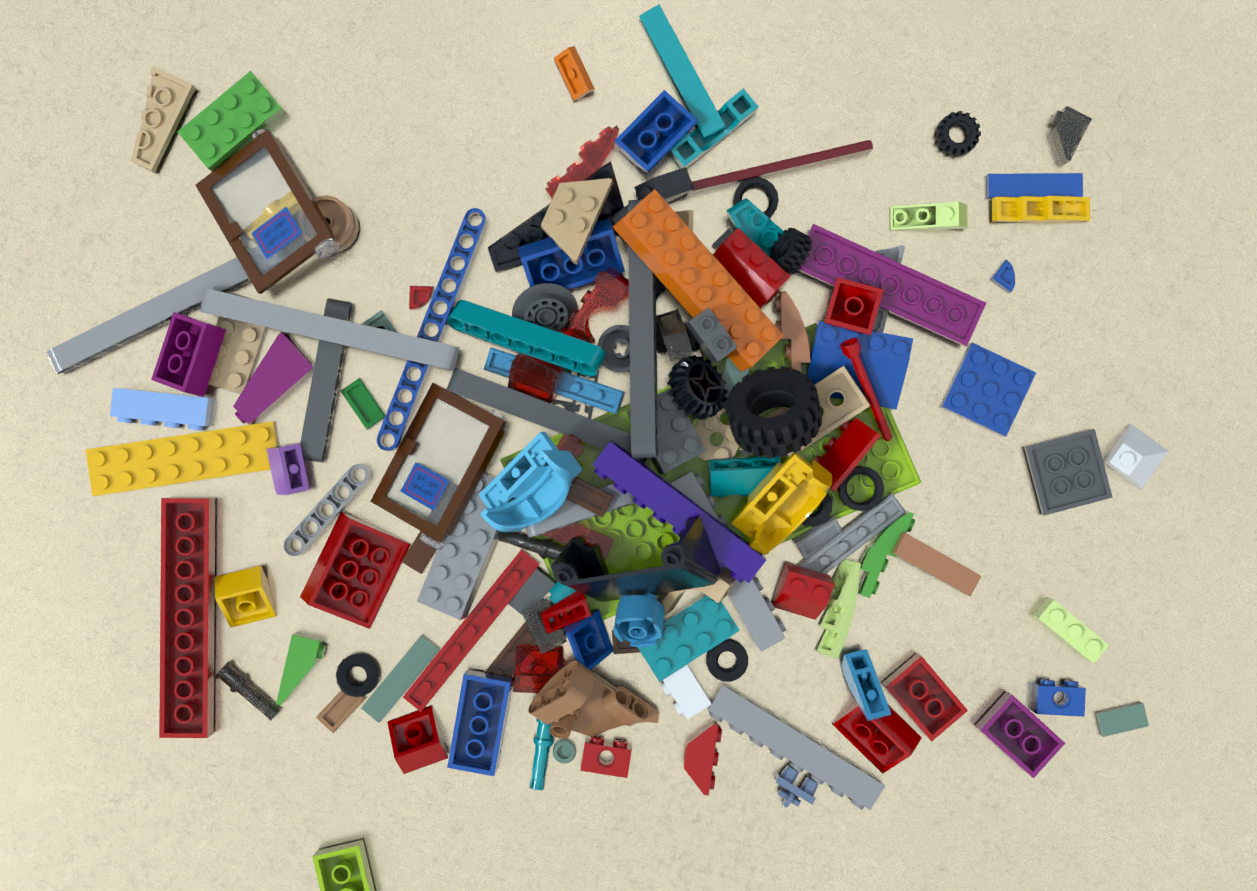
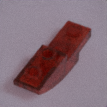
M617 125L613 128L608 126L598 134L600 138L592 142L589 140L579 148L581 151L578 153V157L582 162L580 164L578 162L573 163L566 169L568 173L561 178L556 176L547 183L548 187L545 190L551 200L559 183L583 181L605 165L616 143L614 140L619 136Z

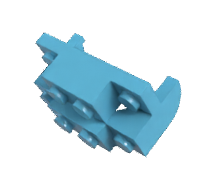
M540 432L479 494L487 506L480 514L489 525L498 531H521L524 527L537 524L554 514L566 500L569 489L572 486V480L583 469L570 451H559L548 434Z

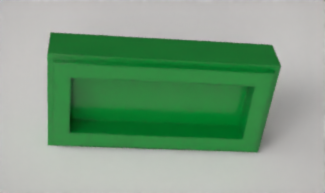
M358 378L341 390V393L366 430H369L385 418L386 414L361 378Z

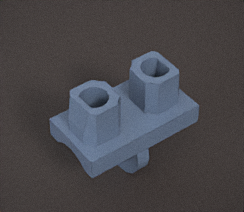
M787 765L781 774L777 772L774 777L777 784L789 790L788 792L783 789L778 791L777 795L784 798L782 806L787 808L792 803L798 807L801 800L794 797L795 795L813 804L816 799L814 794L818 783L807 776L801 786L797 785L794 781L800 772L790 765Z

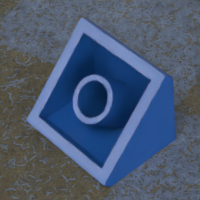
M599 609L590 611L592 616L565 627L566 635L576 660L590 670L613 652V647Z

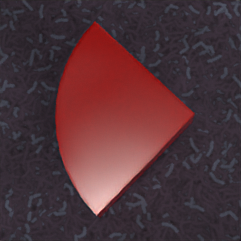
M410 286L409 310L418 309L426 305L433 295L434 286Z

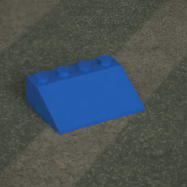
M823 321L816 322L810 353L811 363L808 364L806 374L811 379V382L816 384L845 365L865 396L851 359L843 355L840 344L850 338H858L861 345V354L859 356L880 407L897 410L909 364L913 338L872 331L871 336L828 325ZM840 392L831 394V398L844 400Z

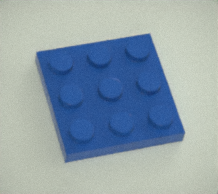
M972 342L941 407L1006 437L1036 372Z

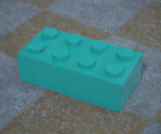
M703 594L664 619L662 637L656 640V644L650 647L637 648L660 682L740 630L722 601L717 603L706 594Z

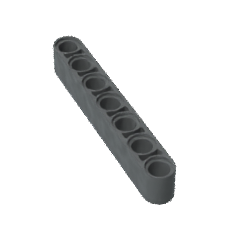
M328 298L324 316L350 322L352 302ZM319 340L300 441L304 460L324 462L345 345Z

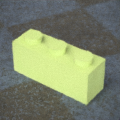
M1047 597L1033 614L1037 620L1084 659L1093 664L1109 646L1054 599Z

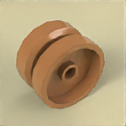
M329 195L317 196L314 198V201L333 231L331 233L333 238L321 245L319 249L335 253L349 248L356 240L359 231L358 218L354 211L336 197ZM302 210L299 218L300 230L304 238L309 241L317 233Z

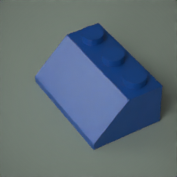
M663 90L614 142L630 161L649 173L698 123V120L668 92Z

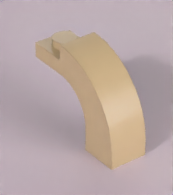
M720 567L721 574L714 585L664 593L659 600L665 610L664 616L676 607L685 591H700L719 603L729 594L737 580L730 575L731 573L728 570Z

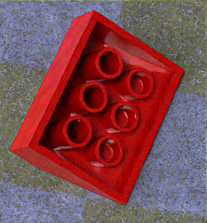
M340 512L300 598L309 606L370 629L410 543L358 518Z

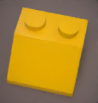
M261 565L215 577V599L230 628L276 617L269 583Z

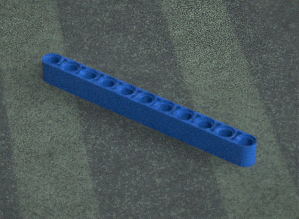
M478 208L468 210L463 218L418 332V338L441 342L448 325L447 318L455 307L487 226V217ZM475 214L482 216V222L478 226L470 224V218ZM466 236L473 238V245L469 248L461 246V240ZM457 258H462L465 262L461 270L453 269V261ZM448 280H453L456 283V288L452 292H445L444 284ZM439 302H445L447 304L446 312L441 315L437 314L435 306ZM430 324L438 326V333L433 337L428 336L426 332ZM407 360L376 441L380 449L393 451L399 447L431 365ZM413 368H418L421 372V376L417 381H412L409 378V372ZM404 390H409L412 393V399L408 403L402 402L400 398ZM399 411L403 415V421L401 424L395 425L392 422V415ZM386 434L393 435L395 439L391 447H387L383 443V438Z

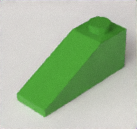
M297 632L292 634L276 705H282L318 663L319 659H323L326 645H322L323 638Z

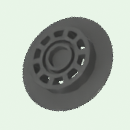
M541 283L524 290L516 299L512 309L513 317L562 334L571 328L578 314V305L573 294L565 287L553 283Z

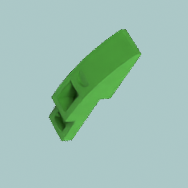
M906 511L883 529L868 547L860 562L861 569L866 571L858 591L860 595L870 598L871 594H876L880 584L877 581L880 572L884 573L888 565L887 554L895 558L897 557L891 552L902 532H911L915 523V519H913L914 513Z

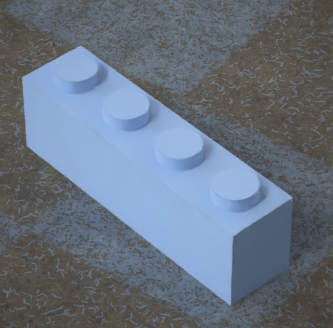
M113 388L110 416L117 417V422L132 423V419H141V424L155 426L156 421L165 422L164 427L179 428V424H188V429L202 431L203 426L210 427L213 398Z

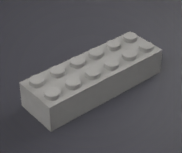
M485 472L451 536L445 535L442 543H440L417 599V602L459 620L467 617L501 531L489 525L480 514L487 506L479 494L495 478Z

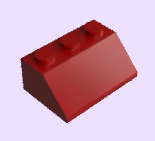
M739 228L713 253V256L761 310L784 289L791 277Z
M856 417L846 421L839 427L841 433L836 439L832 436L824 445L826 451L821 457L816 455L813 458L832 474L830 491H836L881 436Z
M855 700L832 725L882 774L910 757L922 737L890 706L891 715L867 721Z

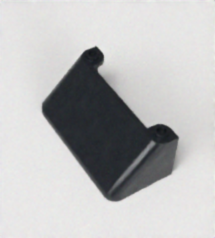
M700 516L689 517L685 522L686 529L682 530L679 534V541L666 545L662 550L661 557L664 566L609 574L598 545L596 544L591 547L585 544L583 536L573 537L550 566L558 582L600 602L620 600V597L624 595L660 594L711 586L717 582L721 574L719 564Z

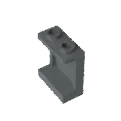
M706 308L697 316L690 317L683 322V325L711 362H719L737 348L733 339L710 308Z

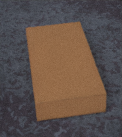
M340 691L316 718L334 733L366 697L348 696Z

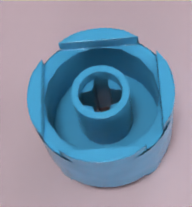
M651 593L620 597L614 624V635L619 641L623 642V640L630 642V646L644 648L656 644L657 639H661L665 610L662 604L657 601V597Z

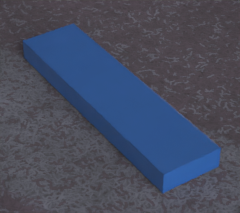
M1083 173L987 174V198L1021 196L1083 197Z

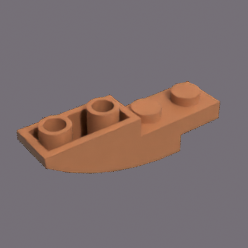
M781 291L779 297H775V311H779V321H775V326L784 335L780 340H789V344H785V359H789V370L795 369L801 372V364L811 363L808 336L803 320L793 300L786 291Z

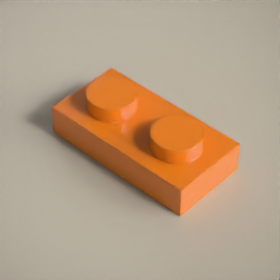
M575 46L568 47L554 57L573 100L581 99L595 89Z

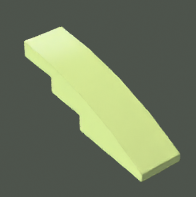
M845 559L840 563L833 578L835 585L828 601L829 607L820 625L826 631L817 652L837 660L847 638L855 610L861 564Z

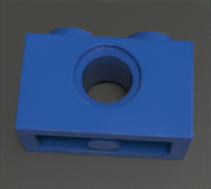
M1041 679L1040 683H1033L1032 711L1042 715L1084 717L1086 688L1079 685L1078 681L1065 680L1064 684H1055V680ZM1062 691L1064 694L1063 700L1055 703V694Z

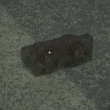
M546 598L521 610L522 616L541 654L567 642L565 627L549 634L546 632L540 614L554 605L552 601L548 602ZM554 617L549 618L550 623L555 621Z

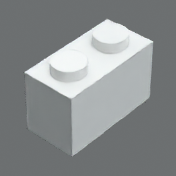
M688 664L663 679L664 682L661 686L667 696L672 694L676 700V703L673 705L680 716L685 715L687 719H690L712 705Z

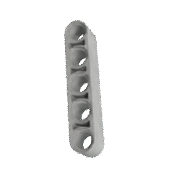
M356 464L346 471L285 539L283 547L288 555H301L311 547L339 516L340 512L348 506L370 481L372 476L370 468L365 464ZM357 468L365 471V478L362 481H357L354 477V472ZM341 486H346L349 489V496L346 499H342L338 494ZM326 503L331 504L333 507V514L330 517L324 515L322 511ZM309 521L317 524L318 528L315 534L307 531L306 527ZM294 538L301 542V549L298 552L291 548V541Z
M614 484L600 488L614 496L606 513L634 504L633 499L635 497L629 492L624 495L613 486ZM566 499L562 506L550 517L537 524L527 526L525 529L528 538H532L598 515Z

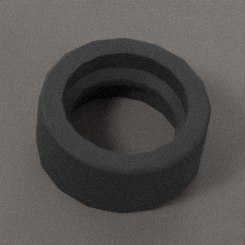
M760 177L749 178L741 182L735 191L733 205L742 201V196L747 189L756 186L763 188L768 193L770 200L768 208L763 213L771 218L779 202L778 192L774 185L767 179Z
M856 466L837 488L840 500L845 506L852 510L866 511L878 505L883 497L884 485L882 478L876 471L870 467ZM859 474L868 476L873 481L875 488L872 497L862 503L853 501L847 494L846 489L849 480Z

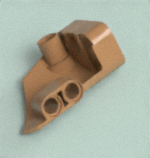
M573 660L564 666L545 684L531 702L528 710L531 715L544 724L548 725L551 723L550 734L560 739L568 738L571 730L587 736H596L624 725L632 726L636 723H658L659 711L628 689L614 687L577 660Z

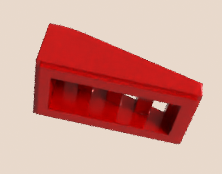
M578 591L540 614L547 634L592 616L584 594ZM554 617L555 621L550 623L549 618Z

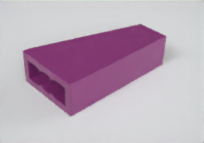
M281 332L276 337L233 405L237 410L235 413L236 417L243 424L246 422L248 424H255L313 373V363L286 333Z

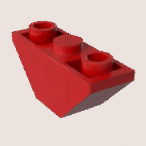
M717 721L710 722L689 738L685 745L683 767L703 795L709 796L710 789L714 790L715 775H712V768L717 766L719 752L715 751L716 742H721L722 728H718Z

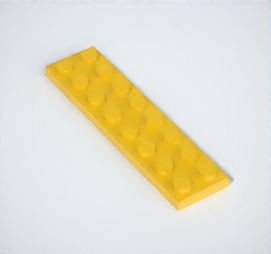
M275 421L85 449L92 496L271 470L267 448L278 446Z

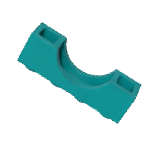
M743 88L718 110L726 126L725 129L705 139L698 127L692 132L687 133L668 153L680 168H688L756 113L759 106Z

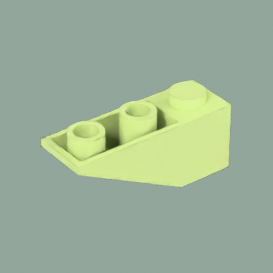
M961 202L890 206L891 230H951L968 228L967 204Z

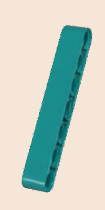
M459 300L447 318L448 325L459 332L586 376H595L606 357L605 351L595 344L466 300Z

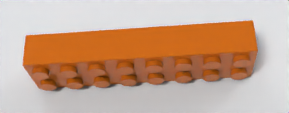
M655 189L613 226L617 233L692 317L697 316L706 308L711 309L737 345V348L729 353L727 357L741 372L751 368L784 336Z

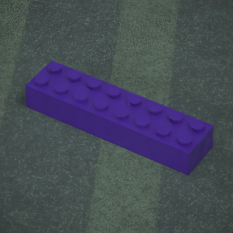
M611 440L592 464L596 467L594 472L604 480L609 477L615 482L613 486L624 495L627 492L635 497L633 502L643 509L648 507L654 511L652 516L662 524L666 521L673 526L672 531L678 536L682 530L686 529L685 522L689 517L700 516L719 567L723 568L724 565L731 570L730 575L740 583L744 580L750 583L767 559L764 554L750 547L747 541L640 460L632 458V454L615 441Z

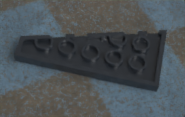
M611 161L583 180L607 178L613 180V185L596 223L609 219L624 208ZM550 204L488 247L495 272L522 264L518 247L549 238L541 228V223ZM609 219L614 235L618 234L617 231L613 228V223Z

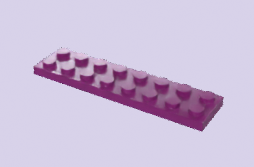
M812 224L808 236L811 238L810 240H812L810 245L812 250L808 251L810 256L809 258L806 257L805 265L801 264L800 272L833 287L837 277L884 289L879 308L966 347L986 306V302Z

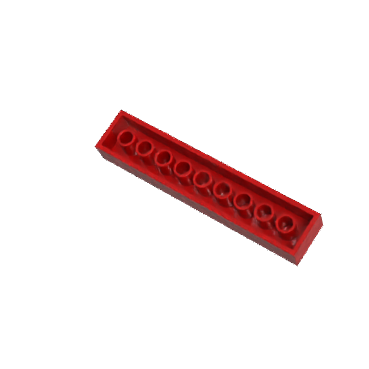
M161 498L159 738H208L214 734L215 498Z

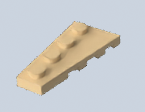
M152 66L151 84L147 88V102L145 110H142L141 129L137 133L131 161L156 172L196 87Z

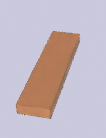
M902 532L891 552L970 597L981 578V575L904 532Z

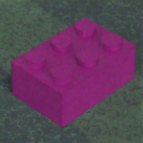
M173 312L151 380L185 393L204 397L226 329Z
M1007 691L975 725L1033 779L1065 745L1062 739Z

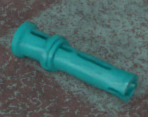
M536 718L538 727L536 736L533 737L536 746L529 788L544 790L550 747L554 744V739L552 738L553 735L549 732L551 723L546 725Z

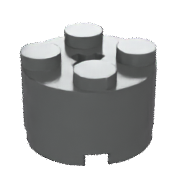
M611 326L602 333L597 345L606 353L602 364L614 373L630 372L629 326ZM618 343L628 347L625 349V355L615 353Z

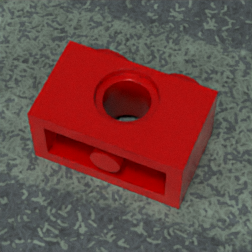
M591 736L590 740L585 739L580 771L628 778L632 746H627L628 742L614 740V743L604 742V738ZM603 751H610L613 754V758L606 762L600 758V754Z

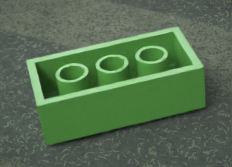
M249 71L177 132L203 164L213 172L286 112L260 80Z

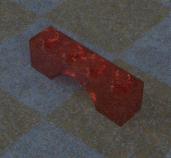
M611 267L605 272L601 270L593 281L596 286L592 291L587 290L581 299V302L584 303L580 310H574L568 319L571 322L567 330L563 328L560 333L592 344L595 342L589 328L591 312L600 306L617 307L629 290V280Z

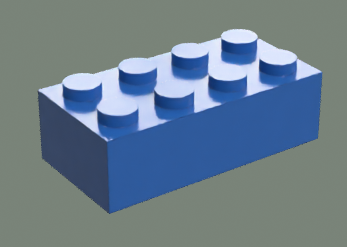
M609 219L595 223L578 264H574L551 237L518 247L520 259L530 287L541 283H553L569 290L625 272Z
M473 670L465 671L447 768L495 776L499 763L513 678Z

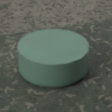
M569 739L558 740L553 747L555 760L563 764L571 762L576 756L575 744Z

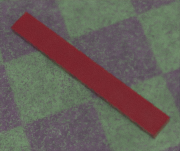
M872 140L692 181L694 190L687 193V195L741 183L753 177L763 178L869 153L873 150Z

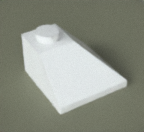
M1129 424L1103 462L1142 490L1169 451L1135 426Z

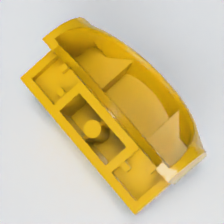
M793 452L783 464L779 462L749 494L748 503L732 519V524L750 538V547L759 553L767 555L793 533L822 502L832 486V474L814 459L809 463L799 454Z

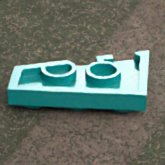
M747 198L726 210L736 230L739 228L770 257L773 254L771 249L775 247L774 242L779 240L778 236L780 234L783 235V230Z

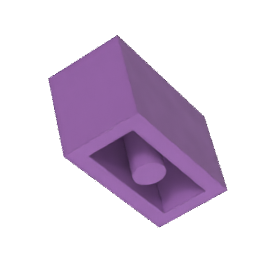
M300 443L267 448L276 495H290L310 490Z

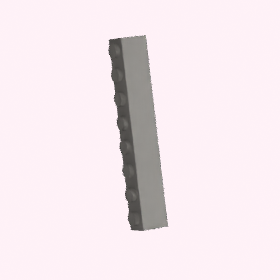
M690 471L670 482L671 485L729 527L722 514L716 515L713 508L717 505L711 494L705 495L701 487L705 486L699 473L694 475ZM724 565L723 568L730 572L731 570ZM756 576L750 583L745 580L742 583L736 581L728 595L760 652L785 639L783 632L787 630L780 618L775 620L771 613L775 608L768 597L764 599L760 591L763 587Z
M723 683L712 698V705L707 707L711 711L710 716L719 722L727 721L731 724L730 729L740 735L743 732L751 736L750 741L762 748L763 745H766L771 749L770 753L780 760L783 757L791 761L790 766L800 772H803V770L808 771L812 774L810 778L821 785L824 782L832 786L830 790L838 796L843 797L845 794L852 799L851 803L861 810L864 807L871 810L885 788L882 781Z

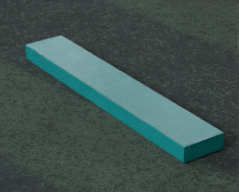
M660 4L639 15L691 114L698 120L697 125L704 138L707 139L725 129L724 122Z

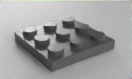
M1095 429L1024 447L1043 516L1113 498Z

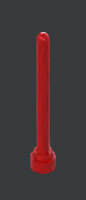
M858 338L847 339L840 344L842 353L848 359H851L883 439L891 441V431L859 356L861 354Z

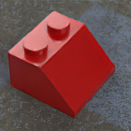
M786 562L771 603L774 608L816 620L827 607L835 584L830 575Z
M432 706L424 708L421 712L418 710L387 722L394 759L403 774L448 759L445 740Z

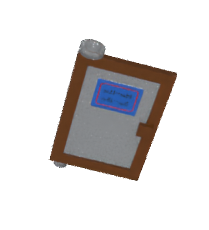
M260 129L254 132L252 135L254 140L195 185L259 294L264 293L313 255L317 254L318 258H326L339 249V244L333 235L331 227L280 142L269 129L266 131Z
M432 382L370 502L423 532L420 540L441 550L448 535L451 536L505 433L503 430L507 424L504 420L506 416L494 409L490 413Z

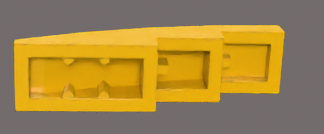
M1021 196L992 198V222L1090 221V197Z

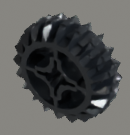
M696 355L684 357L674 364L671 368L672 371L668 374L670 380L667 384L671 387L668 393L674 396L672 402H677L679 405L678 410L683 409L685 416L691 415L692 419L699 418L700 420L713 417L722 410L724 403L727 401L725 395L728 390L724 388L727 382L722 380L721 376L723 373L717 371V366H712L711 361L705 360L703 356L697 357Z

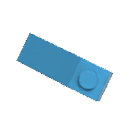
M864 649L845 654L841 667L847 684L867 721L891 715L868 650Z

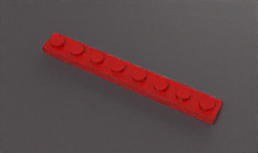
M523 549L520 550L405 693L403 698L420 712L425 708L540 563Z

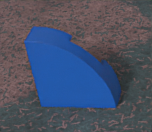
M1006 259L991 280L1011 293L1015 286V273L1013 266Z

